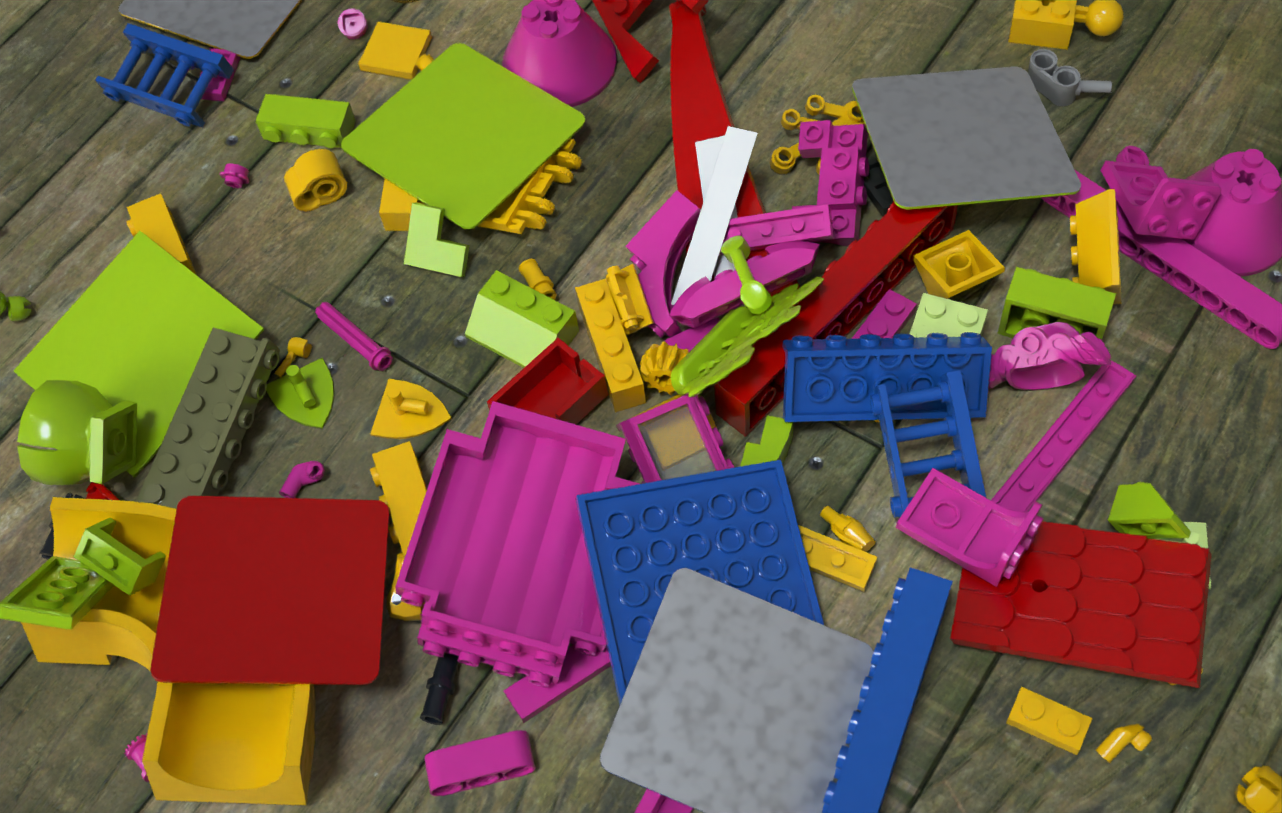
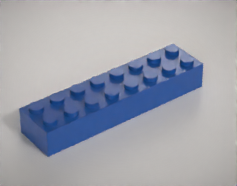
M911 567L909 568L906 580L898 579L891 610L887 611L883 623L880 643L876 644L872 655L869 677L865 676L859 694L860 700L857 710L861 712L853 711L847 730L846 744H849V747L841 746L834 778L838 779L837 783L829 782L823 800L822 813H880L945 613L953 581Z

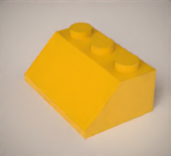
M1109 189L1076 204V215L1070 216L1071 235H1077V246H1071L1072 266L1078 265L1079 277H1072V281L1090 287H1100L1106 291L1116 293L1114 305L1122 304L1116 193L1115 189Z

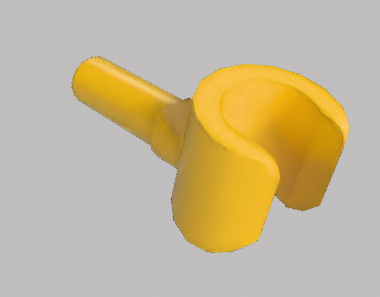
M299 337L289 340L288 354L274 373L281 378L286 369L294 362L296 356L307 358L310 355L312 345L308 343V340Z

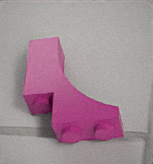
M678 190L673 193L625 246L633 255L629 260L641 270L638 278L653 320V324L648 327L660 338L664 335L670 338L682 332L678 322L669 316L673 308L671 304L673 279L678 261L688 242L693 237L701 212L694 203Z

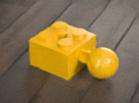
M1015 0L1008 42L1068 50L1074 22L1085 23L1088 30L1094 35L1109 36L1121 27L1124 19L1123 9L1116 0H1095L1088 7L1076 5L1077 0Z

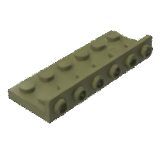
M212 328L136 502L152 503L177 509L179 501L184 497L218 496L220 490L224 489L228 481V471L231 464L241 451V441L246 429H249L253 423L254 411L258 401L265 395L267 389L266 382L269 375L279 362L280 349L270 339L263 338L262 341Z

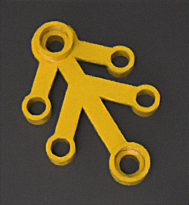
M811 95L807 99L805 105L807 113L812 116L824 114L838 118L832 122L833 126L865 125L856 101H850L845 106L826 103L820 95ZM815 102L819 104L820 107L813 108L810 105V103ZM788 109L783 113L781 125L787 130H800L801 122L819 120L800 117L798 111ZM852 112L859 113L861 117L854 116ZM786 117H793L796 122L790 123L786 120ZM799 142L790 148L779 147L773 151L770 167L774 172L787 174L793 169L796 159L801 156L798 151ZM779 155H784L789 160L783 161L779 158ZM821 158L816 165L818 174H820Z

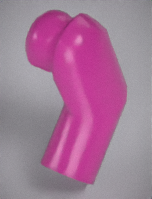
M309 461L295 465L280 489L279 494L284 498H295L302 486L322 479L325 472L323 464L319 461Z

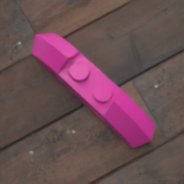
M806 241L774 244L765 248L767 256L762 257L759 255L747 260V264L754 280L762 283L768 292H772L810 274L815 264L820 244ZM725 270L719 273L712 282L706 276L699 279L682 293L674 304L669 316L683 325L696 328L744 305L740 297L742 283L737 271Z

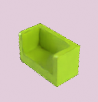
M108 518L85 529L74 558L130 596L156 581L166 555L160 551L144 559L111 536L116 521Z

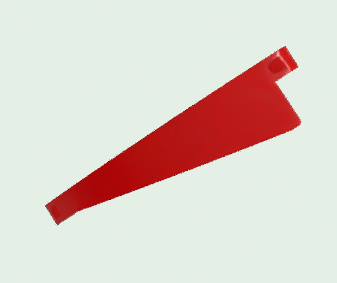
M677 0L669 5L673 25L670 86L677 189L701 210L703 195L695 142L724 136L728 126L734 127L721 87L702 16L707 14L706 8L704 6L697 15L685 3ZM748 165L735 203L737 218L766 213ZM692 238L686 246V253L688 252ZM765 249L752 250L746 261L759 255L765 257L767 253ZM713 272V275H712V278H711V281H710V282H712V281L715 280V279H714V272ZM795 280L769 293L772 297L786 287L798 284L797 289H799L800 285Z

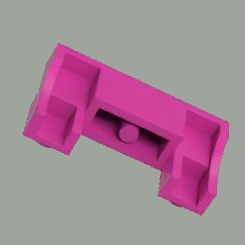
M831 120L801 122L798 151L802 158L821 157L817 205L829 204L831 207L833 239L813 242L849 246L854 240L859 241L861 208L867 201L866 187L863 186L864 177L869 175V161L866 158L868 132L864 124L833 126ZM817 205L792 206V209L804 208V207H810V206H817Z

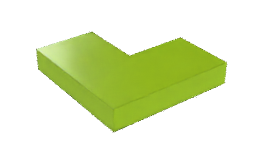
M417 202L412 203L404 264L459 277L465 276L469 245L441 239L445 208Z

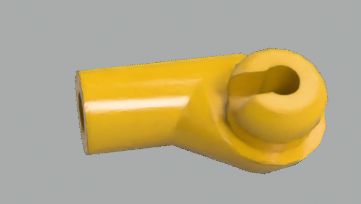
M1140 724L1117 727L1095 750L1106 761L1111 763L1129 744H1132L1137 750L1143 751L1152 741V736L1143 730L1145 727Z

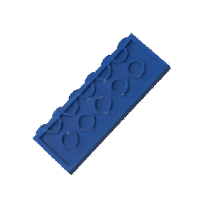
M965 332L961 334V337H948L942 333H930L927 337H914L910 334L901 333L895 334L893 338H881L874 334H864L860 336V339H847L842 335H829L826 339H813L809 336L799 335L792 337V340H783V349L785 351L783 419L785 422L879 420L878 415H873L870 405V395L874 394L873 389L876 386L885 384L887 395L937 387V384L941 382L940 377L942 375L961 370L970 418L986 417L992 346L978 333ZM940 400L890 409L892 420L940 419L948 416L946 403H941Z

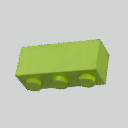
M265 94L255 122L263 140L289 142L299 145H318L327 148H342V140L353 131L356 120L349 102Z

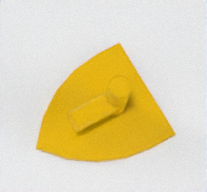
M388 379L370 435L391 439L421 436L436 430L452 418L444 404L432 392L417 384Z

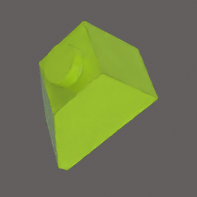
M1137 482L1135 484L1118 486L1108 521L1119 533L1147 536L1148 539L1190 537L1191 531L1150 483Z

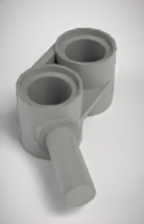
M1038 49L1031 54L1028 74L1036 90L1057 106L1072 104L1075 101L1076 95L1079 96L1080 92L1111 93L1112 81L1081 80L1080 72L1072 66H1057V55L1049 49Z

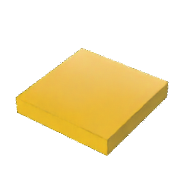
M377 22L358 63L360 71L412 80L418 71L416 66L417 60L426 53L432 39L431 30Z

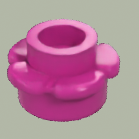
M228 163L225 165L224 172H220V176L225 179L224 184L227 186L242 188L243 184L249 183V170L241 165Z

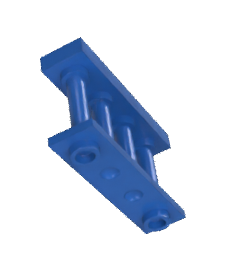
M128 23L122 33L131 42L130 46L132 48L113 81L101 76H97L95 80L104 89L103 94L114 101L122 99L168 115L185 126L193 124L203 128L205 122L195 110L212 79L217 78V76L230 79L234 72L233 67L219 53ZM142 53H153L155 56L137 88L125 85ZM170 60L178 62L179 64L161 96L158 97L148 93L164 63ZM193 68L202 70L203 72L185 104L181 105L172 102L188 71L193 70Z
M961 370L942 375L940 377L941 382L937 384V387L887 395L886 386L882 384L876 386L873 389L874 394L870 395L872 413L879 416L894 497H890V507L894 518H900L913 497H907L904 477L929 473L932 468L938 471L954 468L955 471L960 472L961 482L964 486L986 498ZM940 400L941 403H946L948 416L944 417L943 421L894 429L890 409ZM944 434L953 438L955 450L951 451L950 455L906 463L900 462L897 443Z

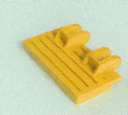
M570 138L478 227L522 234L525 227L542 230L547 222L545 217L540 214L551 215L556 208L551 201L542 198L552 182L571 183L574 175L569 169H579L582 164V159L571 152L576 144L575 140Z

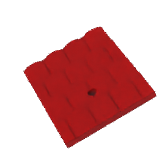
M1042 521L1035 539L1028 550L1023 552L1011 578L1007 579L1003 576L997 587L962 567L953 618L954 623L952 624L950 636L954 644L1200 688L1212 555L1209 548H1202L1197 544L1148 539L1147 536L1083 529L1076 525Z

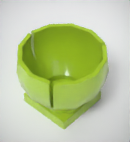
M46 380L31 394L21 416L17 442L32 446L55 448L57 450L18 445L17 449L21 468L31 480L45 485L82 484L89 479L90 482L98 484L109 481L136 465L137 402L125 400L112 406L97 388L78 381Z

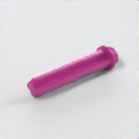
M322 302L316 308L315 313L318 318L366 358L373 370L383 371L391 365L393 360L391 351L387 347H380L330 303Z

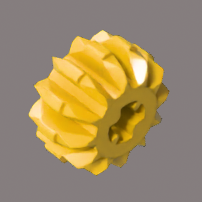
M665 341L661 345L652 344L645 351V354L642 355L640 362L641 378L647 382V387L656 388L659 393L665 391L672 396L675 390L671 383V372L689 353V349H680L677 343L671 346Z

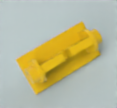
M634 264L621 270L618 265L609 267L606 280L626 336L653 324Z

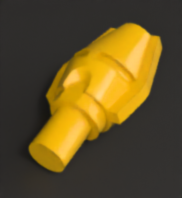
M830 506L823 508L820 516L831 524V530L842 543L865 552L875 545L876 541L857 519L848 515L845 516L843 513L839 514Z

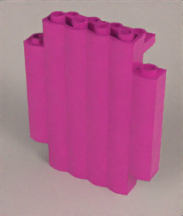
M492 401L481 438L449 429L446 430L395 586L396 594L402 596L401 601L413 606H422V602H425L421 614L422 624L417 637L418 645L424 646L423 652L436 657H443L444 653L459 656L458 662L464 665L479 667L480 663L494 666L493 672L514 677L515 673L529 676L528 681L532 684L549 687L550 682L556 684L558 682L569 643L575 645L576 651L587 655H595L596 651H604L606 640L575 499L577 495L639 484L615 477L626 441L625 438Z

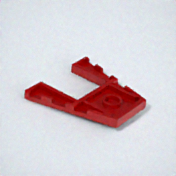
M592 0L632 77L641 83L659 60L633 37L628 30L653 0ZM709 0L681 1L698 15Z

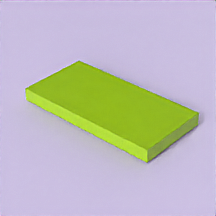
M52 556L0 602V619L71 630L114 585L76 559Z

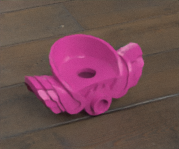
M1055 322L1037 327H1027L1014 336L1011 344L1003 345L997 349L995 354H991L988 389L994 388L1005 380L1012 387L1021 390H1041L1078 382L1084 377L1081 363L1088 365H1111V355L1104 342L1098 339L1095 334L1090 331L1080 334L1069 323Z

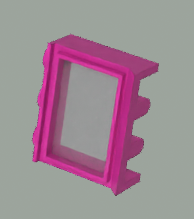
M686 394L616 425L618 431H622L630 448L628 450L630 458L633 462H636L643 478L642 484L734 468L729 458L725 460L720 447L723 446V440L716 427L711 429L706 417L710 415V411L703 396L690 398L689 394Z

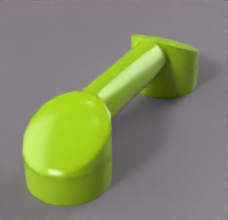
M733 236L723 243L721 252L730 263L734 264L742 283L740 297L744 305L751 313H763L770 307L772 297L762 283L753 278L746 261L750 254L749 244L742 236Z

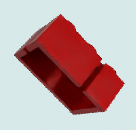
M557 338L487 401L489 411L492 401L577 424L608 396L605 375L584 358L580 361L579 354L560 338Z

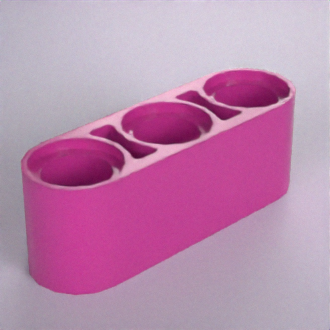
M523 730L511 731L428 753L424 757L430 794L433 796L450 795L522 777L535 770L529 734Z

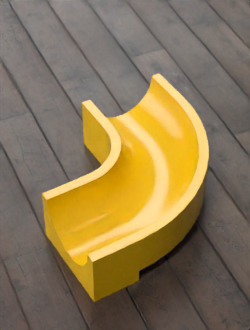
M53 497L50 506L54 530L53 556L75 559L74 555L85 529L103 520L112 518L116 521L111 534L113 538L144 559L160 551L166 555V558L154 583L130 596L114 585L71 630L21 622L37 661L110 665L112 655L133 660L150 671L176 509L152 503L124 500ZM157 681L156 695L142 757V763L155 799L163 801L307 805L316 739L314 730L316 706L314 684L162 683Z

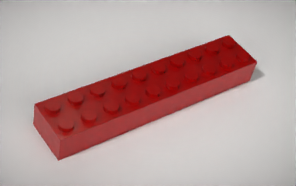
M893 202L888 208L887 213L880 220L876 219L870 224L866 234L859 241L854 240L838 261L834 260L827 266L824 275L821 277L824 278L822 284L795 305H801L799 315L781 325L768 337L758 340L752 346L755 348V351L749 363L736 369L726 378L714 384L716 414L746 437L784 399L785 351L783 349V340H792V337L799 335L809 336L813 339H826L829 335L847 337L874 310L889 289L894 290L916 268L913 255L941 243L954 230L958 205L908 210L898 207Z

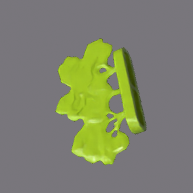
M815 277L799 289H797L798 284L784 288L778 294L772 296L770 307L763 313H751L746 306H740L729 311L674 367L671 372V383L674 390L681 396L689 394L690 398L701 394L708 386L718 383L731 372L749 363L755 351V348L752 346L758 340L771 335L784 323L798 316L801 305H795L819 287L824 278Z

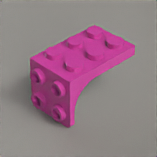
M1106 160L1100 170L1110 189H1115L1116 199L1136 234L1194 240L1222 192L1218 183L1169 178L1163 168L1159 166Z
M932 468L899 518L896 528L997 587L1003 576L1007 579L1011 578L1023 552L1028 550L1038 533L1037 530L1044 518L1038 515L1042 504L1038 502L1033 504L1029 512L1012 511L992 502Z

